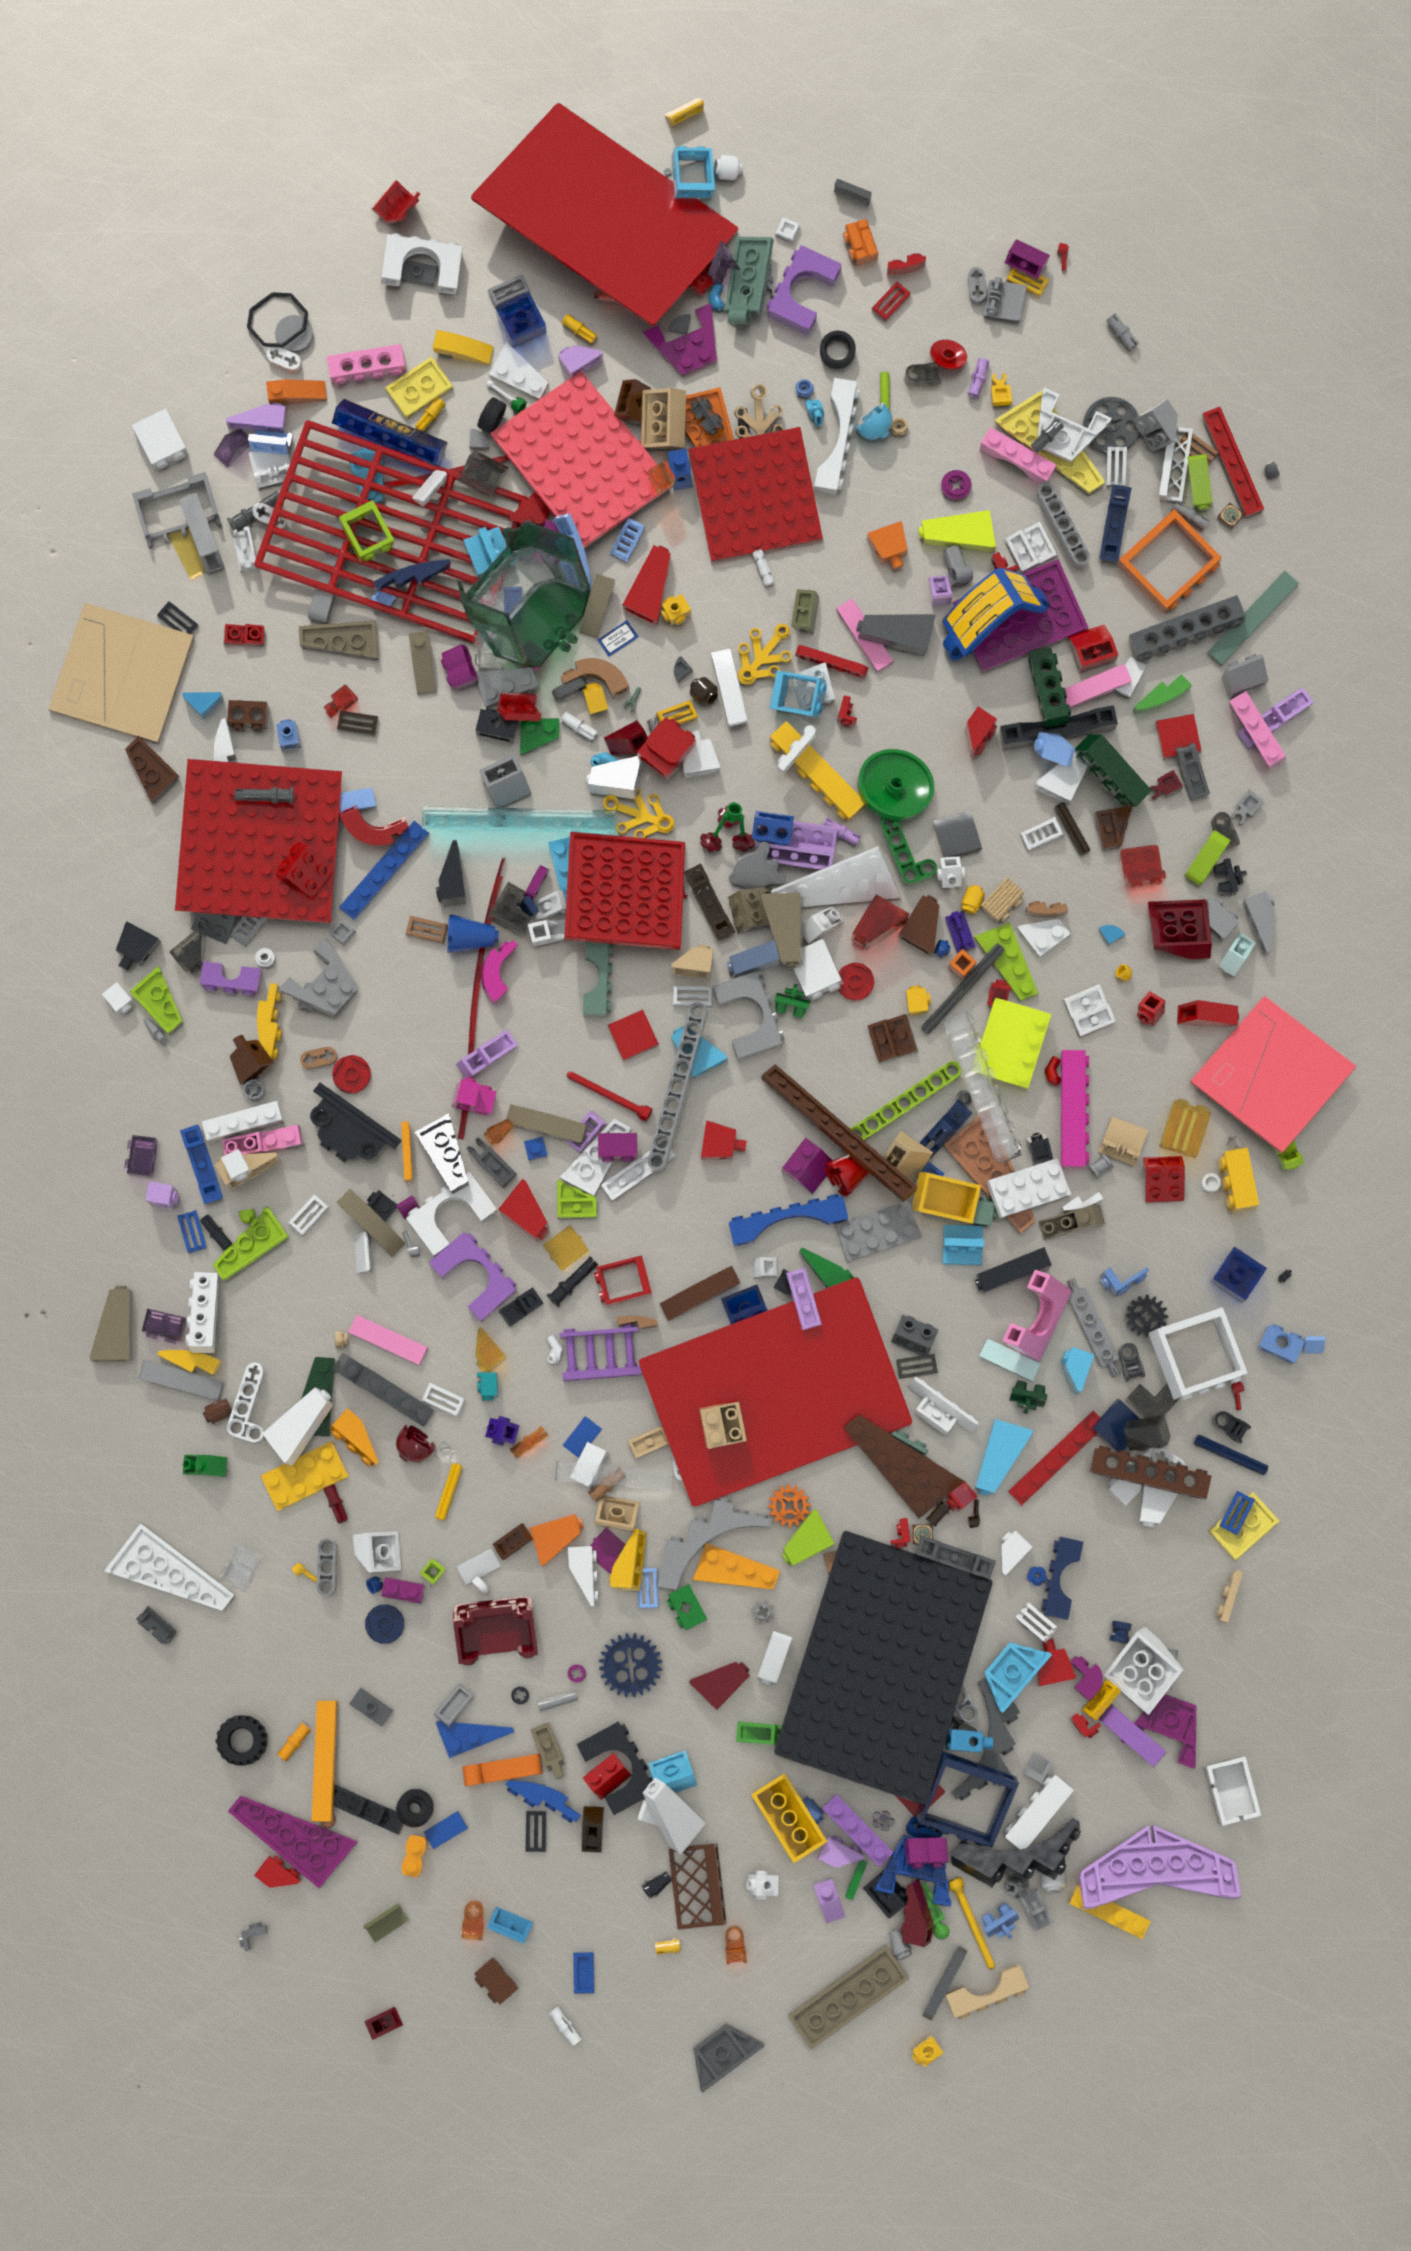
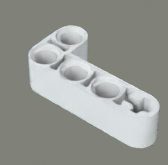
M253 1362L246 1367L227 1430L235 1438L258 1444L265 1439L262 1434L264 1429L250 1423L265 1377V1370L260 1364ZM256 1367H258L257 1370L260 1371V1374H256L254 1377V1381H256L257 1384H254L251 1381H247L248 1378L250 1380L253 1379V1374L251 1373V1370H255ZM247 1386L254 1387V1393L251 1396H246L244 1393ZM243 1404L247 1405V1413L240 1415L238 1408ZM240 1423L242 1426L241 1432L233 1433V1425ZM254 1429H259L261 1432L258 1439L251 1438V1432Z

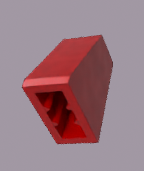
M1202 1000L1178 1005V1025L1226 1028L1238 1025L1239 1013L1238 1006Z

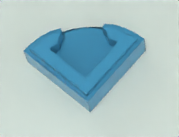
M1113 925L1099 927V931L1108 945L1126 935L1120 928Z

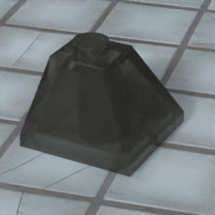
M197 928L169 951L188 977L191 974L196 975L202 969L206 936L200 928Z

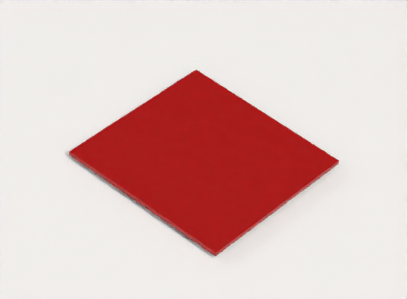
M187 759L175 911L330 923L342 771ZM277 787L278 789H290V787H294V804L289 802L274 804L272 801H235V788L272 789ZM297 842L309 845L334 867L332 873L314 897H309L290 880L281 878L276 874L279 864L287 858L291 847L297 844Z

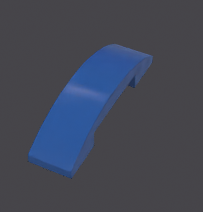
M199 1124L180 1130L204 1204L223 1199Z

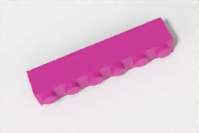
M1062 1050L1061 1168L1084 1169L1086 1164H1089V1152H1086V1144H1089V1133H1086V1125H1089V1113H1086V1106H1089V1094H1086V1087H1089V1075H1086V1067H1089V1056H1086V1050Z

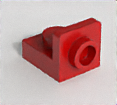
M1000 552L992 555L991 562L994 569H1007V560L1004 556L1001 557ZM1015 565L1007 570L1018 573L1019 567Z
M846 695L843 696L837 721L845 727L856 726L857 718L847 715H851L853 704L850 703L851 697Z
M908 1518L899 1519L900 1523L896 1524L897 1535H901L902 1539L890 1540L891 1545H895V1548L907 1547V1543L911 1542Z
M1076 1713L1069 1718L1083 1738L1088 1736L1090 1739L1099 1733L1098 1728L1101 1725L1096 1723L1091 1728H1088L1087 1725L1089 1723L1083 1714L1079 1716Z

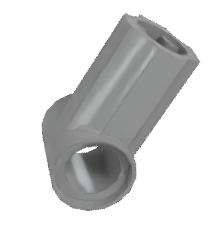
M954 545L945 549L943 553L949 566L948 578L950 583L971 582L973 570L970 565H966L960 547Z

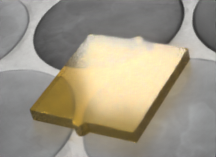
M571 1225L543 1245L550 1254V1259L556 1262L561 1271L589 1252V1249L581 1240L582 1237L577 1235Z

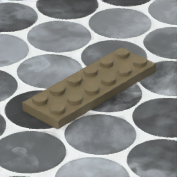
M885 1945L793 2011L788 2017L812 2050L909 1980V1977Z

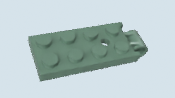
M736 237L724 308L725 313L728 314L730 324H750L751 311L762 315L774 243L772 237ZM746 290H750L748 295H744Z

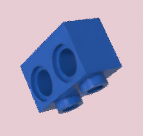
M756 811L752 839H756L757 842H775L777 845L790 844L794 816ZM765 825L768 829L762 831L758 826ZM784 828L787 832L780 833L777 829Z

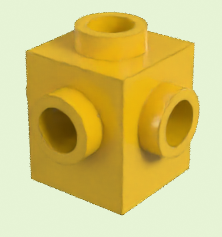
M683 594L676 597L670 596L663 601L661 615L665 622L669 621L671 625L675 623L679 625L686 620V617L691 615V608Z

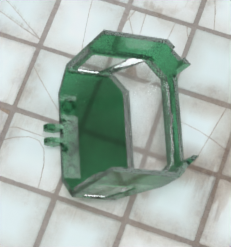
M525 522L521 524V527L515 529L510 527L502 529L508 546L467 593H465L461 582L457 581L460 599L468 620L491 649L494 656L523 667H541L557 647L568 653L571 650L569 643L576 644L578 642L577 636L570 631L584 616L591 588L574 538L531 522Z

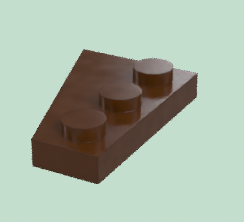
M139 736L125 748L151 803L158 799L179 778V775Z

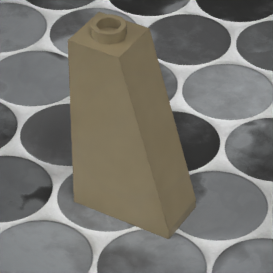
M800 892L761 894L780 960L786 968H798V965H803V896Z
M115 1286V1289L109 1290L90 1353V1361L92 1362L132 1361V1291L127 1289V1286Z

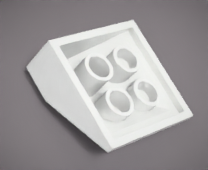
M1144 1627L1135 1633L1103 1676L1116 1685L1149 1715L1184 1669L1161 1640Z

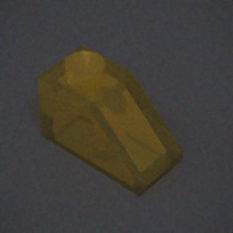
M480 1327L477 1333L475 1357L478 1361L476 1364L482 1372L485 1370L491 1372L506 1360L507 1357L483 1328Z

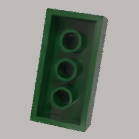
M1088 734L1075 748L1074 752L1077 754V760L1088 766L1089 773L1102 782L1101 786L1107 792L1110 791L1114 795L1113 799L1118 805L1137 807L1152 791L1103 735Z

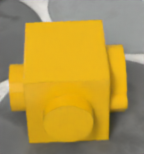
M930 2035L912 2049L914 2054L911 2056L918 2066L922 2063L926 2067L944 2052Z

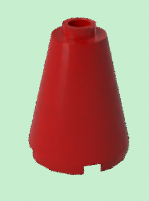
M849 1155L825 1164L827 1166L825 1167V1173L832 1186L837 1185L840 1188L838 1192L844 1197L849 1196L870 1174Z

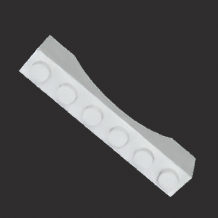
M834 378L831 403L839 420L840 433L832 454L818 467L814 492L837 496V490L842 489L843 479L840 478L841 471L845 472L846 460H843L844 453L848 454L850 443L846 442L847 435L851 436L853 424H850V419L855 417L856 406H853L854 399L858 400L859 388H856V381Z

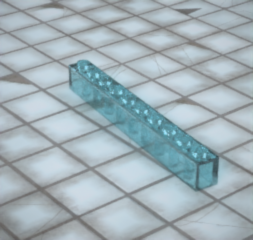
M424 806L422 809V829L615 833L616 810Z

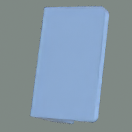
M256 430L255 435H249L248 441L251 451L288 455L293 436L289 433Z

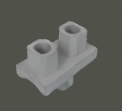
M1038 1889L1020 1898L1036 1931L1054 1923Z

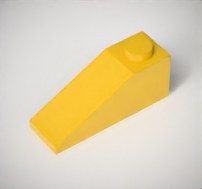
M640 1529L633 1531L612 1567V1573L609 1577L610 1587L622 1591H640L646 1532Z

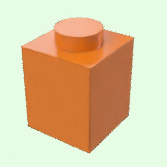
M962 949L949 963L948 968L963 980L976 966L977 961Z

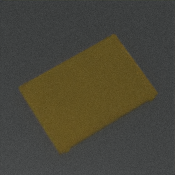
M190 528L185 529L186 537H183L181 530L168 536L188 576L192 578L206 570Z

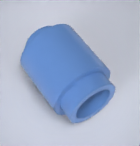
M807 1796L802 1801L816 1824H819L824 1819L822 1817L824 1812L813 1799L810 1800Z

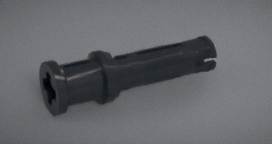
M589 1256L564 1282H559L558 1287L551 1294L548 1293L546 1295L547 1298L559 1308L560 1303L567 1296L572 1295V1290L598 1266L597 1262H593V1258Z

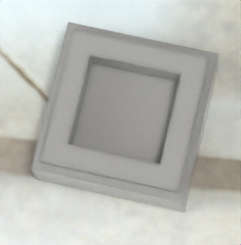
M340 918L328 933L344 946L356 930Z

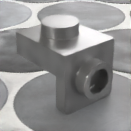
M261 1922L249 1925L250 1929L241 1931L239 1936L241 1948L244 1947L245 1951L251 1950L249 1938L268 1933L267 1925L261 1926Z

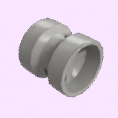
M250 1080L244 1086V1093L249 1100L258 1102L264 1098L265 1089L259 1081Z

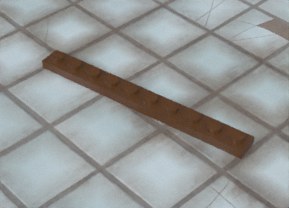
M776 1064L762 1074L761 1079L902 1202H905L917 1191L918 1187Z

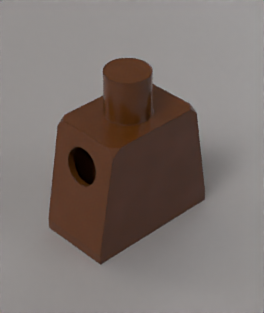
M243 1035L233 1039L237 1049L230 1055V1060L240 1085L246 1084L250 1080H258L274 1063L258 1040L246 1041Z

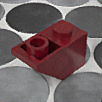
M636 720L604 737V740L611 754H635L647 741L648 737L641 724Z

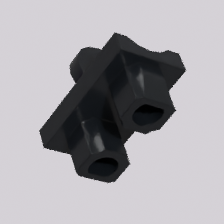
M1230 858L1224 859L1222 863L1213 867L1216 877L1225 875L1227 880L1218 883L1219 893H1230V896L1236 895V892H1238L1236 879L1238 885L1244 884L1242 877L1247 876V872L1240 871L1239 865L1234 866V873Z

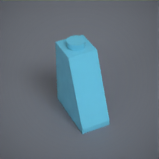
M683 1027L674 1030L671 1036L677 1050L683 1033ZM689 1028L688 1033H689L690 1035H696V1034H697L696 1032H694L692 1029ZM703 1037L692 1072L693 1079L708 1072L707 1069L711 1068L710 1070L728 1061L727 1056ZM686 1045L683 1052L690 1054L693 1051V1046Z

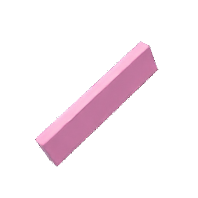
M853 598L836 608L876 672L893 663V659L883 645L858 638L859 632L856 631L858 621H862L864 615Z
M356 1315L348 1332L419 1366L428 1349L424 1345L359 1315Z

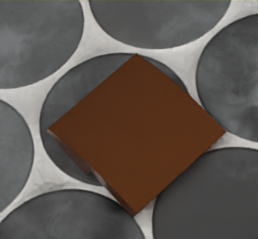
M907 1014L868 1025L879 1062L918 1051Z

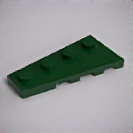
M314 1358L302 1398L316 1387L320 1390H326L331 1396L330 1401L332 1403L334 1371L332 1368L335 1365V1358ZM331 1409L313 1436H330Z

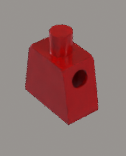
M706 1121L701 1160L733 1159L734 1150L745 1152L747 1140L735 1139L736 1130Z
M1054 1638L1048 1639L1046 1643L1042 1641L1044 1652H1049L1052 1655L1037 1672L1038 1687L1076 1679L1065 1648L1056 1650Z

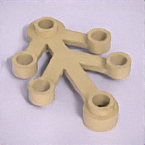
M756 384L750 390V395L754 399L755 420L742 406L734 410L735 417L743 419L756 432V435L764 434V431L776 417L783 413V408L780 405H774L771 407L769 415L763 420L762 399L766 396L767 390L762 384ZM755 389L760 391L759 396L755 395ZM775 407L779 409V414L774 413ZM738 409L743 411L742 416L738 415ZM776 424L771 429L772 432H775L776 427H779L780 431L784 430V427L781 424ZM738 426L735 429L737 437L745 438L751 436L745 426ZM740 428H742V429L744 430V434H743V435H740V434H739V429H740Z

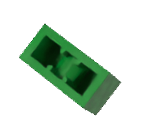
M689 1584L668 1594L670 1599L666 1601L671 1611L676 1610L679 1617L675 1619L680 1628L684 1627L687 1631L707 1620ZM683 1603L691 1605L690 1613L686 1614L685 1611H680L683 1608Z

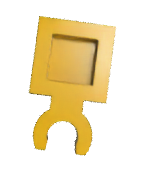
M1005 373L1002 374V380H997L996 375H992L991 381L994 386H991L990 390L993 406L1012 405L1010 385H1005L1007 378Z

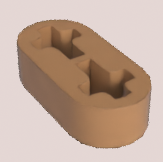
M332 1047L314 1049L304 1052L301 1055L300 1062L308 1070L334 1064L337 1061V1053ZM327 1051L330 1054H334L330 1061H327L326 1058L320 1059V1057L326 1055ZM307 1056L318 1058V1060L312 1061V1065H308L307 1062L304 1063V1060H307Z

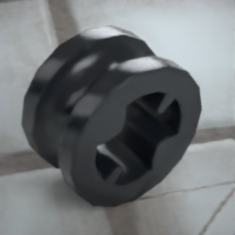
M519 1686L513 1689L511 1698L516 1704H524L529 1699V1692L526 1688ZM517 1690L526 1693V1697L523 1696L525 1698L523 1701L515 1699V1694L517 1695L515 1692Z

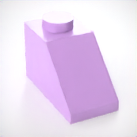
M576 345L571 348H564L558 355L559 362L570 378L580 371L588 370L603 360L601 350Z

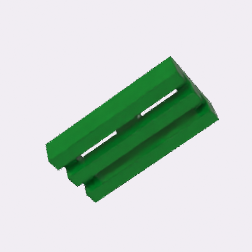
M859 1860L845 1894L846 1898L852 1901L867 1862Z

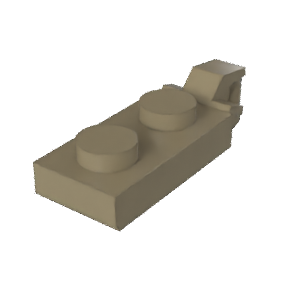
M548 1722L531 1729L545 1767H547L548 1771H554L556 1779L564 1777L561 1766L565 1765L564 1758L550 1723Z

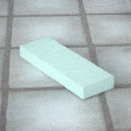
M990 1339L986 1340L979 1357L1033 1382L1041 1363Z

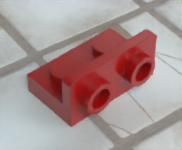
M500 693L497 711L504 720L540 721L542 715L535 706L537 699L535 694Z

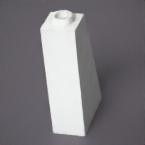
M315 1387L262 1433L284 1463L292 1466L332 1408L331 1396L326 1390H320Z
M655 1777L644 1790L643 1795L668 1846L682 1854L706 1823L665 1783Z

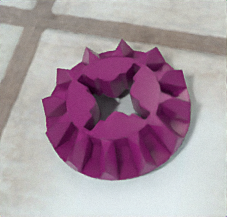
M960 470L949 471L941 481L942 492L947 498L954 500L966 497L970 493L972 486L970 477ZM960 480L959 486L961 488H956L952 491L953 484L951 483H957Z

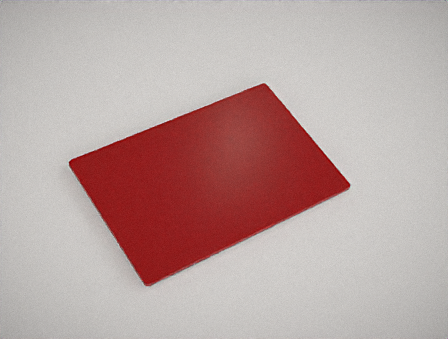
M557 103L471 195L472 201L651 326L658 323L738 232L736 225L699 199L675 198L673 181L560 103Z
M858 1277L813 1293L822 1325L802 1330L795 1303L791 1301L639 1359L641 1371L692 1506L702 1505L858 1445L844 1428L858 1414L888 1433L912 1424L913 1421ZM739 1402L747 1441L707 1449L698 1408Z

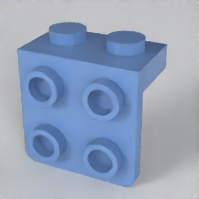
M1110 1267L1100 1275V1283L1105 1290L1108 1289L1112 1296L1116 1293L1120 1296L1131 1288L1130 1284L1134 1283L1137 1285L1148 1277L1146 1273L1149 1269L1146 1267L1121 1284Z

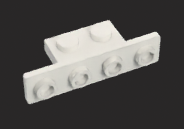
M914 1377L908 1386L910 1390L923 1398L914 1413L945 1436L954 1423H957L969 1433H972L979 1424L973 1416L965 1413L958 1405L950 1402L940 1392L932 1389L925 1381Z

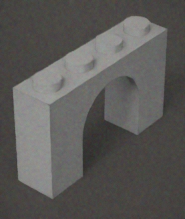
M757 971L713 986L719 1007L740 1000H748L755 1003L763 1014L762 1024L755 1032L732 1040L738 1061L782 1047V1041L785 1040L782 1030H778L775 1024L778 1022L775 1011L771 1012L769 1007L772 1004L769 993H764L763 987L765 982L763 976H758Z

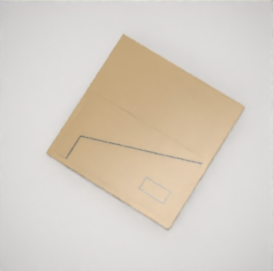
M84 603L48 710L131 736H139L141 739L159 744L194 636Z

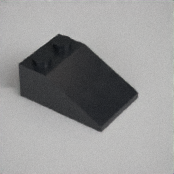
M453 840L438 880L439 886L436 887L438 902H442L443 907L466 904L457 840Z

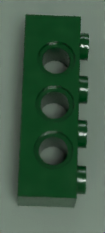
M1051 647L1029 651L1028 663L1045 728L1067 724L1068 717L1071 716V709L1069 704L1066 705L1065 703L1067 695L1065 687H1061V671H1057L1056 665H1058L1056 653L1053 654ZM1047 668L1050 671L1044 672L1041 669ZM1052 685L1054 688L1048 689L1046 686ZM1056 702L1059 705L1053 706L1050 703Z

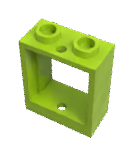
M373 500L339 517V523L360 562L363 560L369 561L375 557V554L381 551L385 553L393 548L394 538ZM374 514L386 539L362 551L349 525Z

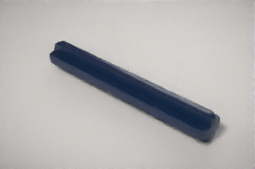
M1202 1435L1196 1436L1195 1445L1261 1475L1267 1473L1268 1465Z

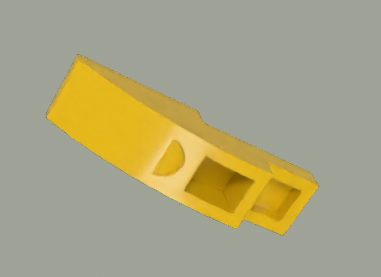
M270 983L267 1001L259 1000L257 1010L259 1041L272 1060L277 1059L278 1048H276L277 1040L280 1041L282 1036V1029H280L279 1024L273 1022L278 1017L277 1001L280 1002L282 994L277 992L280 988L279 985Z

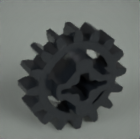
M1146 1295L1144 1300L1141 1296H1138V1302L1132 1300L1131 1304L1133 1307L1128 1306L1126 1309L1130 1313L1125 1315L1126 1318H1130L1126 1325L1133 1326L1130 1331L1137 1330V1336L1144 1333L1145 1338L1148 1337L1150 1332L1161 1328L1160 1326H1166L1167 1323L1163 1319L1168 1318V1315L1163 1313L1167 1308H1161L1163 1302H1155V1296L1150 1300L1149 1295ZM1143 1304L1140 1312H1134L1136 1307ZM1151 1305H1153L1158 1310V1312H1155L1151 1308ZM1145 1312H1148V1315L1151 1316L1148 1321H1146L1145 1317L1141 1316ZM1135 1320L1142 1324V1328L1136 1324ZM1153 1321H1159L1154 1328L1150 1329Z

